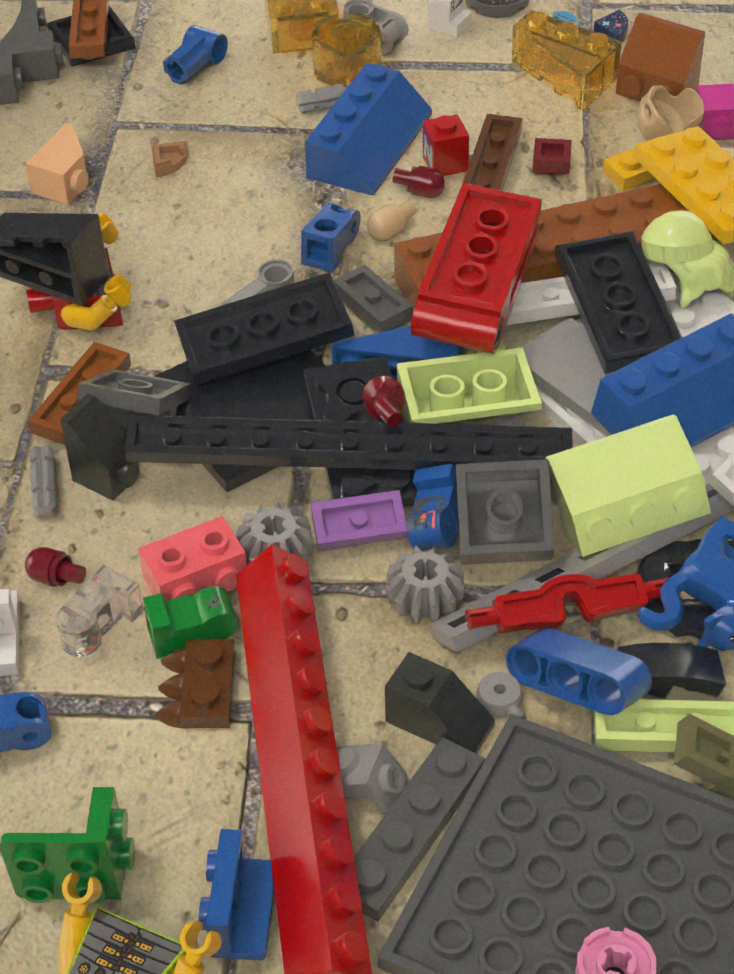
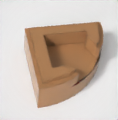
M187 141L151 145L156 177L171 174L186 163L189 155Z

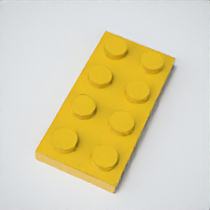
M699 126L637 143L633 157L688 211L700 217L707 229L723 245L734 242V159Z

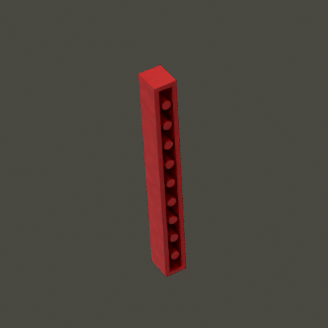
M271 544L236 574L284 974H372L307 561L299 555L289 553Z

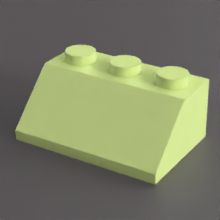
M523 348L499 350L495 354L483 352L397 363V381L401 383L406 396L404 407L401 410L404 423L453 424L530 414L542 410V402Z
M674 414L546 457V459H549V472L566 537L582 557L711 513L702 471L678 418Z

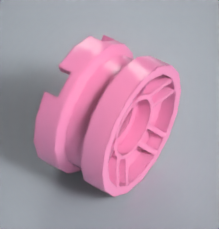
M608 926L595 930L584 939L583 945L577 953L575 974H620L612 970L605 972L610 967L620 968L625 974H656V956L651 945L640 934L624 928V932L610 931Z

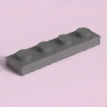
M444 737L439 740L354 857L363 914L379 922L461 805L485 761L484 757Z

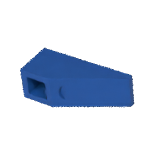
M411 326L335 342L331 347L332 365L386 356L392 378L396 380L397 363L463 355V347L412 336Z

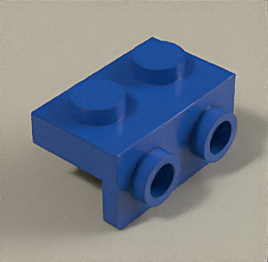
M221 829L218 849H210L208 851L206 880L207 882H212L210 897H201L198 921L203 922L202 930H206L207 934L210 931H215L221 936V947L211 958L261 961L266 957L274 897L271 861L246 859L242 830Z

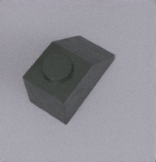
M89 393L86 394L60 419L72 481L114 501L126 488L131 487L140 475L138 462L126 461L125 445L127 433L95 396Z
M411 652L407 653L385 685V722L431 743L437 744L444 737L477 754L495 726L493 716L452 670Z

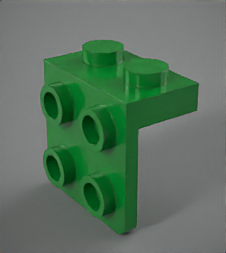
M93 787L86 833H5L0 839V852L14 892L18 897L35 903H44L51 899H65L62 893V883L68 874L74 872L79 874L76 891L81 898L88 891L90 877H97L102 885V893L94 902L99 903L104 899L121 900L125 870H132L134 867L135 841L133 837H127V809L119 808L114 787Z

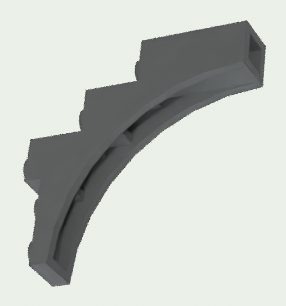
M22 0L21 11L13 27L0 41V105L18 103V89L24 88L23 82L59 79L58 65L64 64L61 43L54 44L52 30L46 29L45 8H38L37 0Z

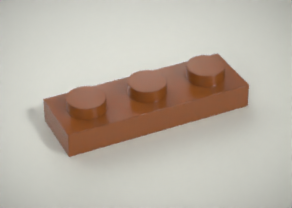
M73 0L69 37L70 59L82 58L91 60L97 57H105L110 0Z
M93 342L28 420L30 433L65 445L60 419L80 401L77 400L79 383L110 369L127 371L131 366L130 354Z

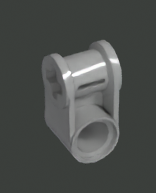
M349 0L344 4L343 38L350 44L368 49L377 55H386L392 49L394 42L402 41L408 35V24L402 15L397 12L374 5L368 0Z

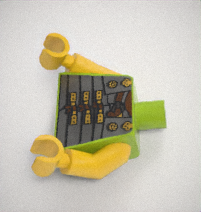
M78 873L68 874L62 883L63 896L68 902L72 903L71 909L64 912L59 940V974H202L205 969L204 964L201 962L203 957L212 956L221 947V936L215 931H210L207 934L202 947L198 946L197 937L202 930L203 922L191 921L182 928L180 942L99 907H96L93 914L87 912L88 905L94 903L102 893V885L97 877H90L88 891L82 898L76 891L79 881Z

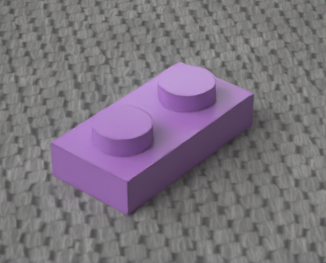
M400 490L311 503V515L318 551L407 538L406 520Z

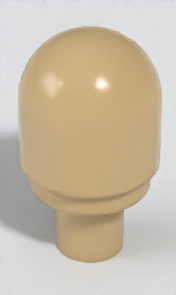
M406 201L399 206L396 204L383 206L368 218V233L378 241H386L397 235L406 226V219L416 213L414 205L410 201Z

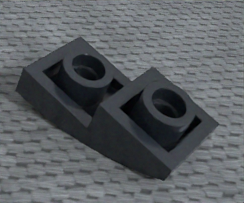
M641 643L617 648L618 651L642 660L648 667L652 677L651 690L647 693L648 695L665 699L672 687L677 686L688 691H696L718 697L726 685L718 650L680 643Z

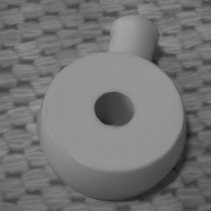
M495 672L481 680L476 696L493 717H509L510 714H513L523 719L527 718L526 714L519 708L523 693L520 683L515 677L507 673Z

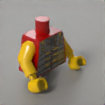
M100 213L99 220L103 243L112 244L118 239V229L114 226L111 218L105 213ZM104 248L109 278L83 306L35 289H26L30 313L54 309L58 328L62 330L82 329L94 331L99 327L123 325L120 307L127 306L131 301V294L129 293L131 284L121 274L113 275L108 249Z

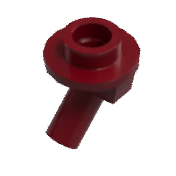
M377 376L371 379L364 387L362 394L363 403L368 410L367 414L378 420L382 418L389 427L398 426L403 419L400 411L404 407L406 400L405 390L401 383L389 376Z

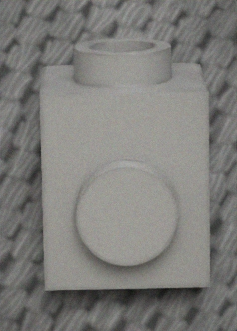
M384 743L336 747L344 798L369 797L382 814H386L403 790L407 779L406 771Z

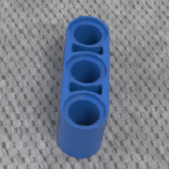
M543 628L510 647L506 655L507 668L519 683L605 715L613 716L619 714L645 696L652 686V677L648 667L637 657L553 628Z

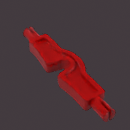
M638 573L598 580L581 574L561 575L550 579L540 589L498 595L490 607L466 609L465 621L468 622L467 627L469 630L497 625L499 633L502 634L521 630L556 629L563 625L566 620L563 599L569 598L576 603L583 619L586 622L592 623L619 614L637 612L641 607L645 608L649 600L661 598L660 589L669 577L643 582L641 575Z

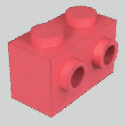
M223 516L138 548L143 579L152 595L161 593L163 601L187 595L192 596L201 589L213 586L222 587L227 592L232 591L237 587L236 574L247 566L246 553Z

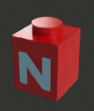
M458 114L443 115L435 119L423 121V159L427 167L440 171L443 176L467 172L469 167V134Z

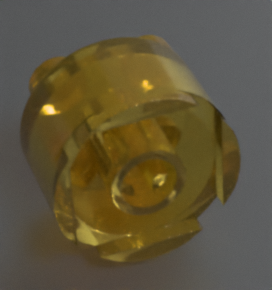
M349 13L350 19L338 20V14L319 20L314 25L312 30L313 74L316 80L330 86L343 84L346 87L347 83L354 80L366 63L382 65V36L380 26L374 19L358 13Z

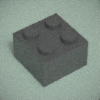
M549 459L456 464L461 565L552 560L554 554Z

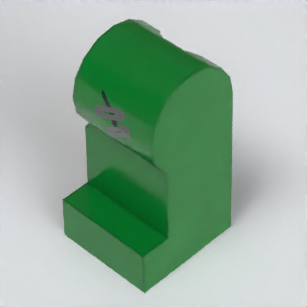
M207 587L192 596L187 595L163 601L161 593L143 597L147 630L156 659L186 647L187 639H227L238 629L239 622L229 594L222 587Z

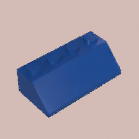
M366 63L306 139V177L374 196L423 128V121L429 120L431 117L432 108L400 71L386 68L380 64Z
M730 313L601 378L591 414L611 435L674 414L678 418L691 448L733 426L734 315Z

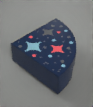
M617 10L594 21V32L613 45L618 46L625 40L628 31V18L621 10Z

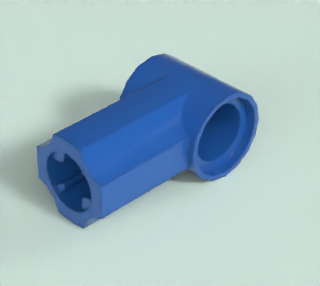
M197 25L190 26L185 32L182 45L163 61L164 72L169 75L172 82L182 85L206 63L219 64L224 59L228 48L227 37L224 34Z

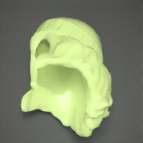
M669 211L655 218L644 230L641 236L643 254L648 264L655 262L664 263L668 266L669 271L672 269L677 274L681 286V308H686L692 300L699 298L705 290L712 291L718 289L726 296L732 294L734 291V263L730 260L725 247L712 240L711 234L700 217L690 211Z

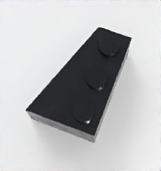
M3 213L0 216V277L83 306L109 278L99 214Z

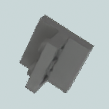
M110 369L80 382L77 400H81L88 393L95 396L127 433L129 415L176 416L177 406L189 400L190 383Z

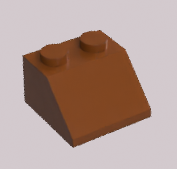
M639 12L618 64L616 94L641 101L642 97L647 94L652 86L662 85L673 96L679 95L686 88L696 91V87L699 85L706 31Z

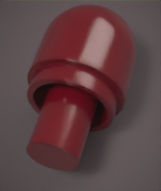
M420 165L418 167L413 166L411 171L395 168L392 182L408 186L407 192H411L412 195L435 198L445 188L444 176L436 169Z
M38 547L33 549L25 559L24 567L28 577L41 584L52 587L63 586L68 581L81 584L86 577V568L73 564L72 558L60 550Z

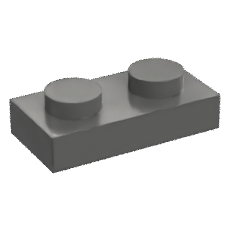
M366 265L334 280L342 301L377 332L391 330L412 319L413 305Z

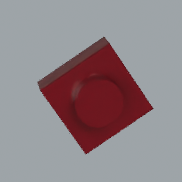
M535 138L532 172L549 175L569 174L572 140Z

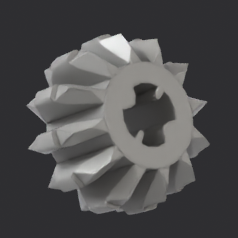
M279 502L273 509H266L260 504L257 514L245 513L243 524L238 526V531L236 532V538L246 553L247 565L271 544L289 553L297 554L306 561L308 560L307 556L312 555L314 548L311 524L308 522V517L300 516L296 506L283 510Z
M415 546L412 555L399 553L396 564L389 565V570L387 571L388 585L386 586L387 598L389 599V604L395 605L399 617L412 614L415 624L422 617H429L434 622L438 620L439 614L446 616L454 612L456 605L461 604L464 598V572L462 565L455 564L452 552L439 555L435 546L429 552H422Z

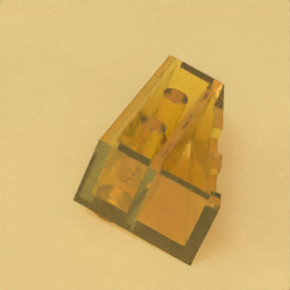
M530 10L513 25L511 62L538 81L543 79L549 81L554 85L555 93L560 96L566 93L576 100L575 107L583 112L617 79L622 42L612 39L603 33H595L581 28L572 22H564L550 17L544 12Z

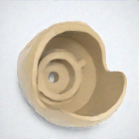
M662 85L652 86L647 94L642 97L637 113L639 129L646 141L688 128L697 127L703 119L704 104L702 98L694 89L686 88L679 95L673 96Z

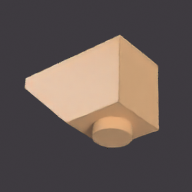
M66 123L25 163L32 194L69 205L88 185V173L86 172L84 154L71 124Z

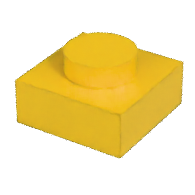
M635 148L604 159L603 172L622 191L654 180V176L633 157Z

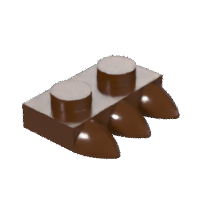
M187 639L186 647L171 652L161 660V664L165 668L178 674L170 677L158 686V690L162 694L177 700L165 705L155 713V717L159 721L175 728H230L236 653L234 639Z

